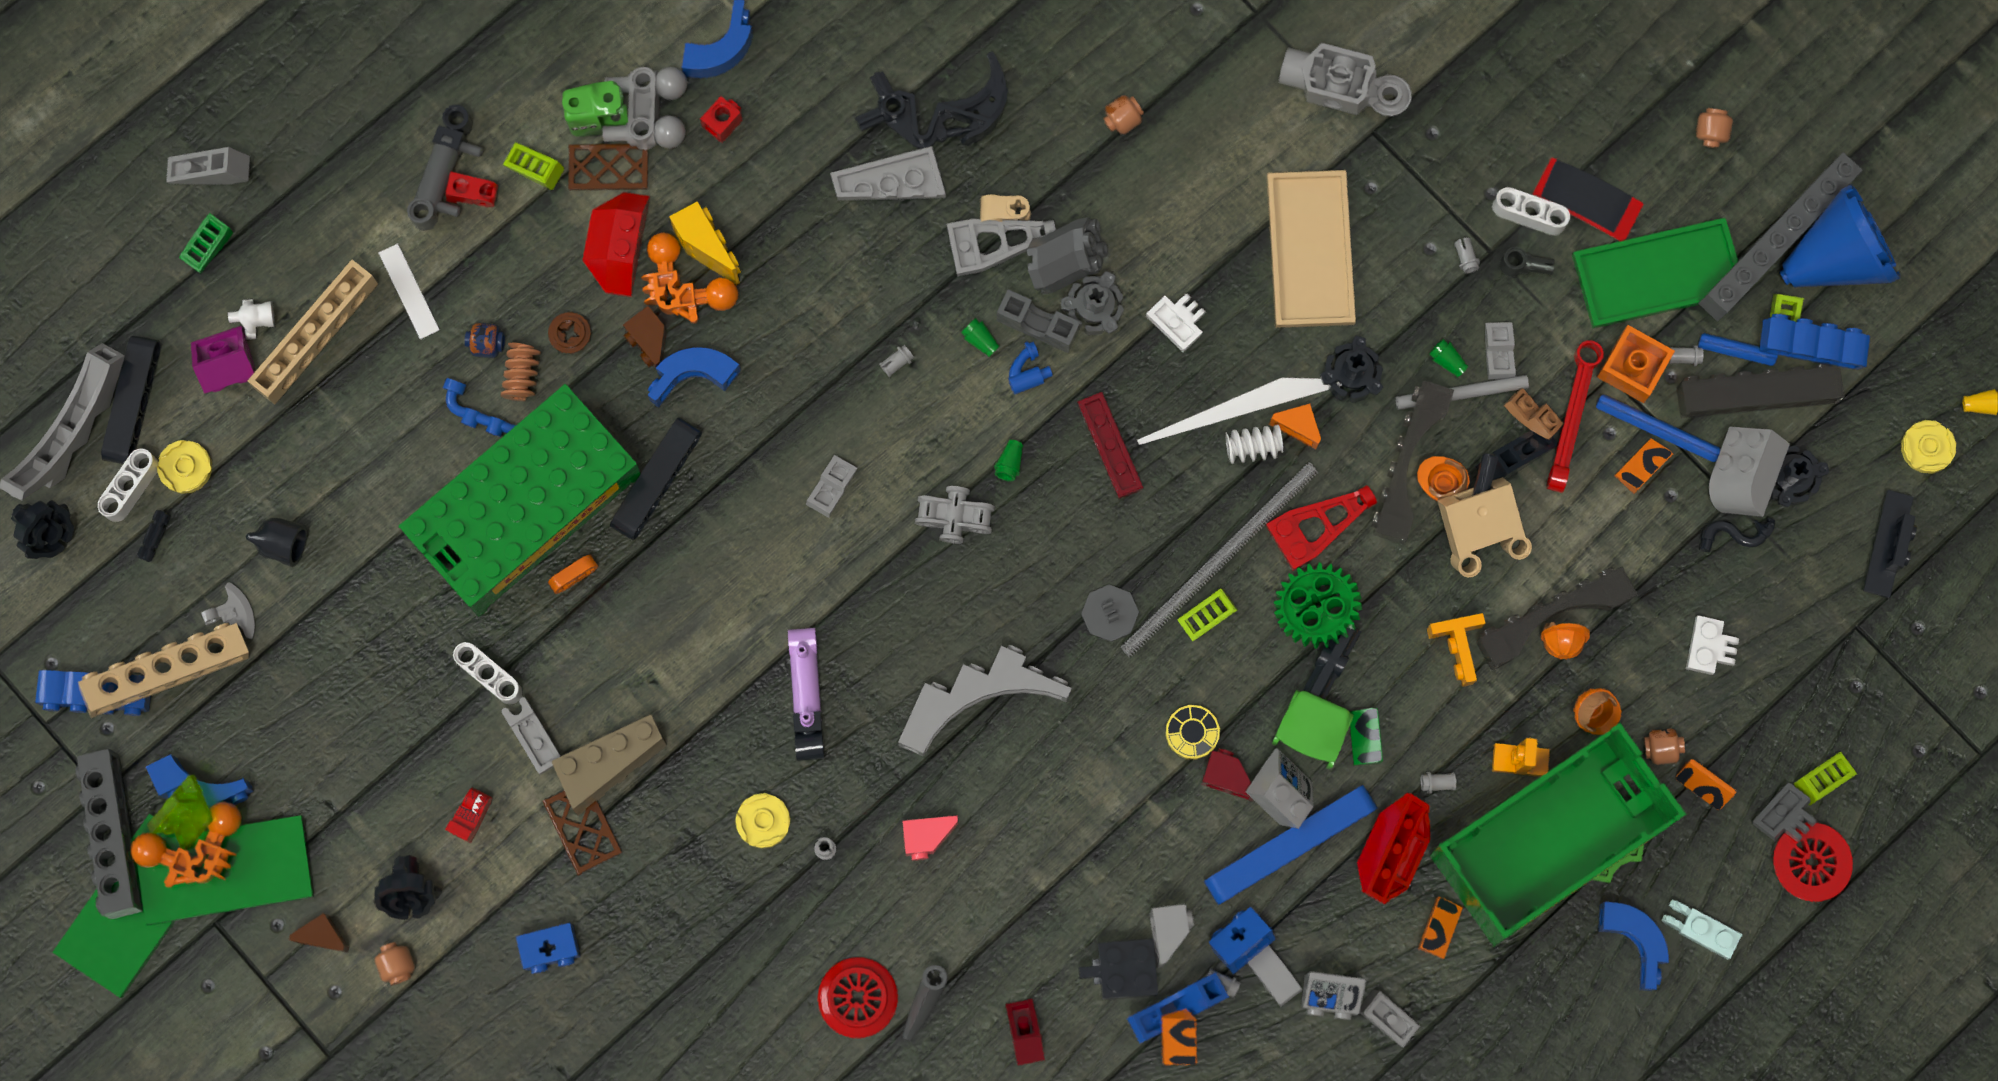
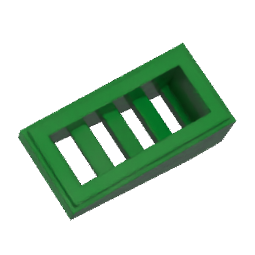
M209 213L179 258L201 274L234 233L227 225ZM213 227L220 231L218 235L211 231ZM206 235L214 240L212 244L204 239ZM201 244L208 250L204 253L197 246ZM192 252L202 258L200 262L190 256Z

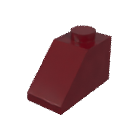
M1218 749V752L1212 750L1201 785L1253 802L1254 800L1246 793L1251 782L1239 759L1234 758V753L1228 750Z
M1029 999L1005 1004L1017 1065L1045 1060L1033 1000Z

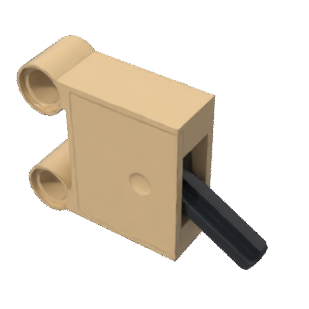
M1483 453L1474 488L1437 500L1452 551L1451 565L1460 574L1468 578L1476 576L1482 567L1480 558L1473 553L1475 550L1500 542L1502 549L1517 560L1528 557L1532 550L1530 540L1525 537L1511 483L1503 477L1493 481L1498 456L1492 453ZM1520 540V545L1512 550L1513 543ZM1470 557V563L1466 567H1462L1464 559Z

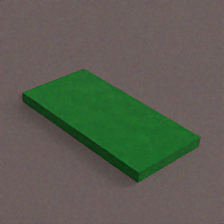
M1726 218L1575 251L1572 254L1592 329L1699 305L1698 303L1738 262Z
M149 814L133 836L132 843L136 837L148 832L156 833L162 838L180 836L182 834ZM136 863V870H137V876H138V882H139V889H140V895H141V901H142V894H141V887H140L138 864ZM119 881L113 884L112 894L119 889ZM96 889L52 953L119 998H123L176 921L147 926L145 925L144 910L143 912L109 919L102 916L97 910L96 898L98 897V892Z
M300 815L240 825L235 833L225 836L220 848L237 854L236 856H228L226 863L232 866L231 869L223 868L221 876L226 880L214 876L211 881L204 884L196 882L187 884L185 882L176 884L173 887H167L164 881L168 876L170 867L163 864L150 868L138 865L145 925L314 897L303 817ZM209 831L163 839L168 849L177 852L178 848H181L191 853L192 857L198 855L195 847L199 839L205 841ZM205 863L201 867H195L194 871L198 873L197 878L201 874H207L208 870L204 868Z

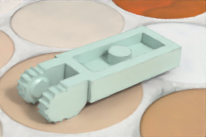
M1671 900L1669 906L1687 917L1684 923H1681L1672 916L1664 915L1661 920L1662 922L1678 930L1679 934L1727 960L1731 958L1742 934L1694 908L1690 909L1676 900Z

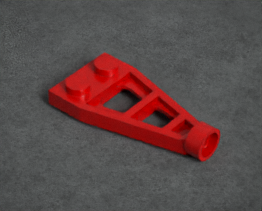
M1366 485L1350 494L1290 510L1267 523L1266 528L1292 571H1295L1298 567L1300 568L1317 558L1366 509L1377 504V500L1372 490ZM1358 497L1360 498V500H1361V502L1363 503V505L1358 504V502H1357V498H1358ZM1341 505L1348 513V516L1339 524L1333 526L1325 512ZM1309 518H1319L1325 526V532L1315 542H1308L1299 528V523Z

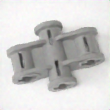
M947 486V499L933 496H918L917 501L920 503L915 524L924 527L943 528V534L939 538L940 541L961 544L964 541V538L961 537L962 531L979 534L992 533L990 520L995 506L988 503L966 501L967 495L970 494L969 489L959 486ZM958 497L957 506H955V501H956V498ZM930 507L929 515L927 516V509ZM983 514L982 522L980 523V516ZM955 523V524H954V532H951V531H952V524Z

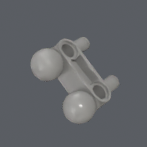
M640 67L631 71L628 77H605V82L614 81L621 87L623 93H629L628 123L626 125L603 126L604 142L627 141L630 146L647 150L658 144L664 148L671 149L678 147L684 141L686 130L685 125L680 119L670 115L659 118L660 96L664 99L674 100L680 98L686 91L687 79L682 71L678 68L666 67L658 72L652 71L647 67ZM643 82H650L646 87H640ZM649 130L647 134L638 136L640 131Z

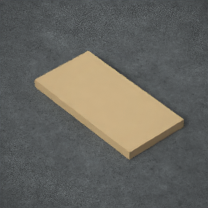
M1346 170L1268 173L1267 189L1275 327L1355 325Z

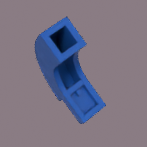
M734 0L730 27L721 40L709 45L685 43L682 70L686 77H714L729 71L743 59L753 37L752 27L748 25L750 10L746 9L745 0Z
M708 348L684 349L665 358L656 367L661 379L657 378L648 388V397L650 402L659 408L678 383L691 377L708 379L725 391L741 372V369L737 362L719 351Z
M1614 902L1601 903L1599 905L1598 932L1619 933L1631 939L1637 946L1641 957L1640 990H1656L1657 985L1661 983L1662 975L1661 969L1657 968L1658 964L1669 963L1666 941L1660 929L1650 917L1637 908Z
M1215 972L1176 994L1132 1015L1127 1020L1139 1043H1142L1162 1033L1161 1016L1187 1009L1195 1016L1229 996Z

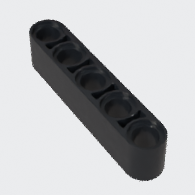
M133 335L129 339L102 445L101 458L103 461L124 464L130 454L137 449L160 356L161 343L159 340Z
M680 417L674 421L610 523L612 529L632 541L638 537L697 445L702 435V430Z

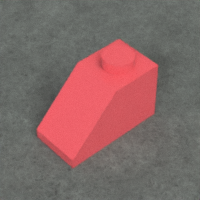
M948 816L903 821L906 856H912V860L928 859V854H934L958 825V817Z

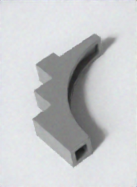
M103 343L87 352L74 388L59 415L29 455L1 479L0 489L6 491L12 497L23 500L41 487L51 488L65 479L72 453L88 442L94 418L110 407L125 355Z
M1008 645L1007 648L1001 646L988 675L984 674L985 669L980 666L970 664L968 667L963 664L950 694L946 692V687L938 683L932 682L931 685L925 683L898 744L900 747L924 757L934 738L949 721L965 709L983 700L1005 694L1029 693L1046 695L1067 702L1071 688L1067 686L1068 682L1061 678L1053 677V679H1049L1043 676V671L1036 667L1028 666V669L1024 668L1026 656L1022 655L1023 651L1011 645Z

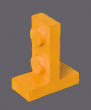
M1483 613L1432 623L1427 627L1429 639L1450 635L1448 647L1450 653L1455 654L1457 664L1454 665V672L1457 681L1461 680L1462 687L1473 685L1477 681L1465 631L1482 628L1485 625Z
M1526 738L1519 745L1495 743L1492 772L1542 777L1548 773L1550 749L1537 748V739Z

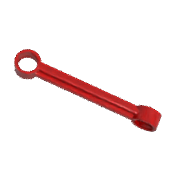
M1584 341L1579 345L1574 354V360L1578 367L1554 463L1546 485V489L1563 493L1568 480L1569 465L1593 369L1599 365L1604 355L1601 345L1595 341ZM1581 349H1593L1597 353V361L1594 363L1583 361L1580 356Z

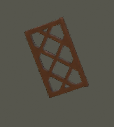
M630 144L568 145L569 190H648V149L642 150L636 146H630ZM575 150H588L591 153L582 163L575 159ZM602 150H616L618 152L609 163L599 155ZM629 150H642V157L635 163L626 153ZM596 157L605 167L593 176L585 166ZM622 157L632 165L623 176L612 167ZM581 170L591 179L587 184H574L575 176ZM608 170L618 178L615 183H600L598 181ZM635 170L642 175V183H628L626 179Z
M565 791L542 801L577 875H581L583 872L622 853L598 802L595 801L586 808L581 824L566 820L571 805L569 800L564 798L566 797ZM558 800L567 803L562 818L555 816L550 804ZM590 811L597 813L602 823L600 831L585 826ZM564 824L579 828L574 844L567 841L563 832ZM583 830L598 835L593 850L579 846ZM602 837L609 838L614 848L613 851L607 854L597 852ZM577 849L591 854L589 863L581 867L579 866L575 858Z

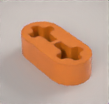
M586 555L549 579L548 584L555 594H559L593 573L598 568V565L591 555Z

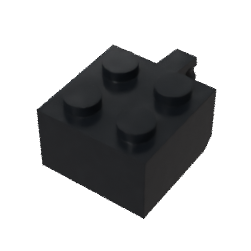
M1154 939L1098 943V959L1092 960L1093 966L1079 967V979L1094 978V985H1101L1102 1000L1157 997L1158 995Z

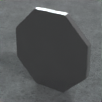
M1106 585L1089 593L1081 615L1091 635L1112 642L1131 634L1139 611L1130 592L1112 585Z

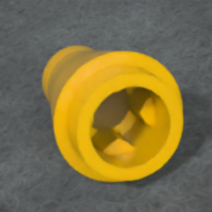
M1992 389L1970 396H1963L1964 412L1997 415L1998 391Z

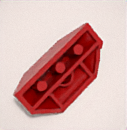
M623 192L594 208L591 212L582 260L606 294L632 297L650 196Z
M1406 793L1379 814L1357 862L1362 892L1381 904L1388 903L1390 899L1397 897L1409 888L1430 842V820L1428 816L1430 805L1411 793Z

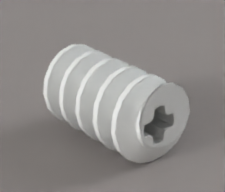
M1275 425L1273 432H1271L1268 426H1264L1262 434L1257 427H1254L1251 435L1248 429L1244 428L1241 437L1237 430H1232L1230 438L1226 432L1227 454L1231 464H1234L1236 456H1239L1241 462L1245 463L1246 455H1250L1254 462L1257 453H1260L1263 460H1266L1268 452H1271L1273 459H1277L1278 451L1283 453L1280 426Z

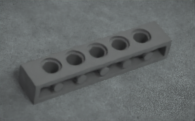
M110 749L77 756L78 765L75 771L82 787L79 797L86 813L83 823L90 839L87 849L94 866V871H92L91 875L98 892V897L96 898L97 910L102 916L109 919L143 912L136 863L131 855L132 838L119 755ZM103 776L102 784L96 788V780ZM107 802L106 810L100 814L99 809L101 805ZM111 829L110 837L104 840L103 835L105 831ZM115 855V862L108 867V859ZM119 881V889L112 894L113 884Z

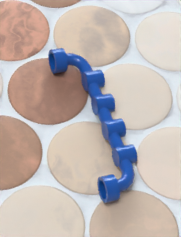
M446 378L443 389L447 390V407L453 414L462 417V424L472 428H476L478 423L487 426V433L501 437L502 432L508 433L516 426L501 419L460 406L456 400L457 394L463 396L466 385Z

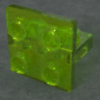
M189 775L164 803V806L147 824L150 833H163L166 835L175 833L180 848L183 850L188 849L213 821L211 811L195 775Z

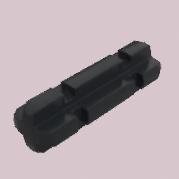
M161 510L155 511L152 517L154 521L149 524L142 541L144 545L139 548L137 553L139 559L146 562L152 561L155 555L154 548L157 549L165 531L163 527L168 524L170 519L168 513Z

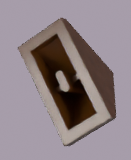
M325 913L290 934L289 941L345 953L349 951L346 941L330 916Z

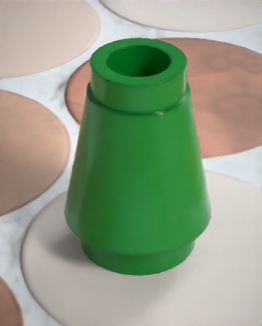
M977 318L961 332L965 336V341L988 357L1000 347L984 322H979Z
M1442 339L1429 353L1433 358V362L1454 374L1457 378L1469 367L1453 344L1445 339Z
M1008 440L994 466L996 477L1005 481H1014L1019 476L1023 449L1021 442Z

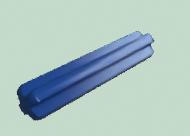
M1706 333L1702 334L1699 339V348L1770 366L1776 363L1778 356L1760 352V347Z

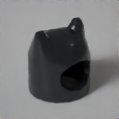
M269 518L261 524L256 532L248 533L246 539L255 545L259 555L265 559H273L284 565L295 567L303 555L308 533L306 525L282 518Z

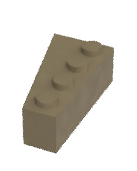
M649 715L551 762L573 811L579 816L586 811L585 809L601 799L608 790L625 780L628 774L637 767H641L667 745L652 715Z

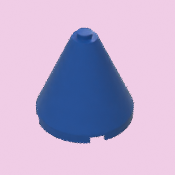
M1853 184L1840 190L1782 264L1784 269L1780 273L1786 285L1792 284L1793 287L1884 284L1892 283L1901 278L1899 271L1896 272L1893 268L1896 266L1895 260L1875 220L1862 203L1863 199Z

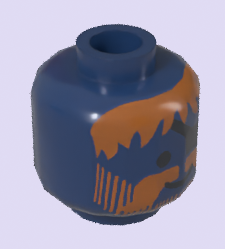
M475 323L471 331H466L465 347H470V352L473 356L496 358L499 352L504 351L505 332L501 331L498 325Z

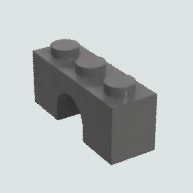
M1009 289L997 311L998 322L1066 353H1069L1080 330V321L1057 311L1055 314L1044 312L1035 307L1031 299Z

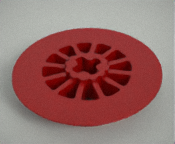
M1804 823L1810 829L1807 834L1802 833L1797 828L1795 829L1803 837L1799 842L1802 843L1804 852L1797 847V841L1784 833L1774 851L1775 873L1782 886L1795 897L1811 902L1825 901L1838 895L1848 884L1853 870L1851 850L1845 839L1833 828L1821 823H1816L1814 826ZM1807 839L1812 840L1811 850L1807 843ZM1819 841L1823 843V846L1817 852V843ZM1828 847L1831 855L1823 857L1822 853ZM1791 851H1795L1801 858L1791 856ZM1810 855H1812L1814 860H1818V865L1814 866V870L1811 865H1806V860L1810 859ZM1832 857L1834 864L1826 863L1824 860ZM1789 860L1799 862L1800 865L1790 867ZM1823 867L1833 869L1832 875L1824 870ZM1802 868L1800 874L1795 877L1792 870ZM1805 873H1807L1806 884L1800 881ZM1820 874L1827 879L1825 883H1822ZM1813 875L1817 883V886L1811 885Z
M861 957L845 959L835 964L823 977L818 991V1006L825 1022L837 1033L850 1038H865L880 1032L893 1018L898 1003L897 987L888 970L876 961ZM851 974H858L857 986L853 985L849 977ZM861 975L869 976L864 986L860 987ZM846 977L851 989L840 984V981ZM874 979L878 985L866 991L867 986ZM839 986L847 994H834L836 987ZM878 989L881 990V997L868 996ZM854 990L858 993L861 991L865 993L862 997L864 1000L863 1004L860 1005L858 1002L851 1003L853 998L851 993ZM834 998L847 999L837 1006L834 1004ZM868 1001H881L879 1009L873 1007ZM849 1004L850 1006L844 1015H840L837 1010ZM864 1006H868L876 1013L869 1018ZM852 1008H855L854 1020L846 1019ZM860 1008L866 1017L864 1021H858V1010Z

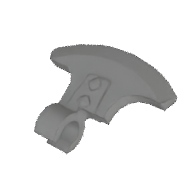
M228 582L225 585L228 595L227 602L217 608L203 611L201 613L206 625L213 624L220 619L223 620V623H229L230 625L237 623L238 627L243 630L245 637L252 639L255 629L252 608L245 595L235 585Z

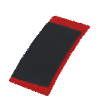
M1551 158L1532 194L1533 196L1564 206L1570 215L1598 228L1618 241L1626 240L1643 206L1641 201L1624 191L1555 158Z

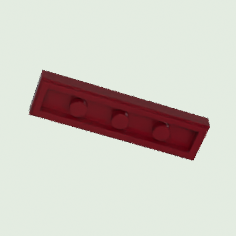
M1100 392L1078 401L1079 409L1118 500L1143 490V485L1103 393Z

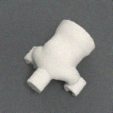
M253 299L243 300V305L239 311L228 312L229 323L240 322L245 328L247 340L257 339L256 327H275L272 301L254 304Z

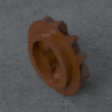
M567 312L560 314L554 318L549 326V341L561 353L573 355L575 352L583 350L587 343L590 342V326L587 320L577 313ZM574 325V333L578 337H571L566 343V336L562 331H569Z

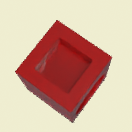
M720 96L700 118L702 127L723 143L742 122L741 108L733 100L729 99L727 101ZM721 114H727L730 116L729 119L724 122H720L717 120V117Z

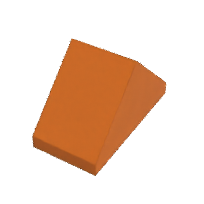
M1310 404L1274 413L1269 425L1273 427L1279 425L1281 431L1314 449L1318 447L1321 437Z

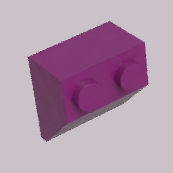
M242 325L191 342L192 367L204 394L211 391H221L226 386L235 383H245L255 373L254 361Z

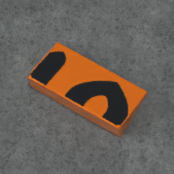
M1650 439L1620 469L1615 477L1635 494L1673 453L1655 440Z
M1694 759L1686 762L1676 775L1677 781L1717 810L1721 809L1736 793L1735 789Z
M1437 897L1418 949L1444 959L1463 908L1442 897Z
M1187 1009L1161 1016L1163 1063L1165 1065L1197 1064L1195 1017Z

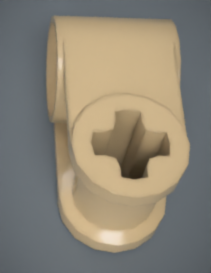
M984 195L981 197V222L987 220L1000 222L1017 219L1020 221L1030 220L1029 202L1023 196ZM1016 208H1021L1020 214H1015Z

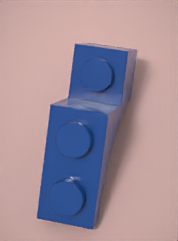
M171 754L146 766L160 797L173 800L184 795V790L187 789L197 813L203 816L207 815L208 810L216 803L229 802L233 805L239 804L248 799V794L254 792L250 782L245 779L227 784H209L196 780L183 768L178 758Z

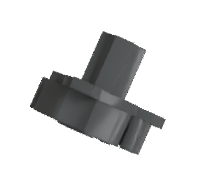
M1106 271L1101 277H1084L1081 290L1080 284L1074 283L1068 296L1061 298V310L1068 311L1069 317L1080 321L1075 315V311H1077L1085 322H1100L1098 326L1085 325L1084 332L1086 335H1100L1104 331L1111 334L1118 329L1117 323L1124 310L1123 306L1120 305L1123 295L1118 287L1114 285L1115 275ZM1096 297V299L1099 300L1100 303H1096L1095 300L1091 299H1095ZM1116 300V303L1118 305L1117 312L1113 317H1111V314L1114 311Z

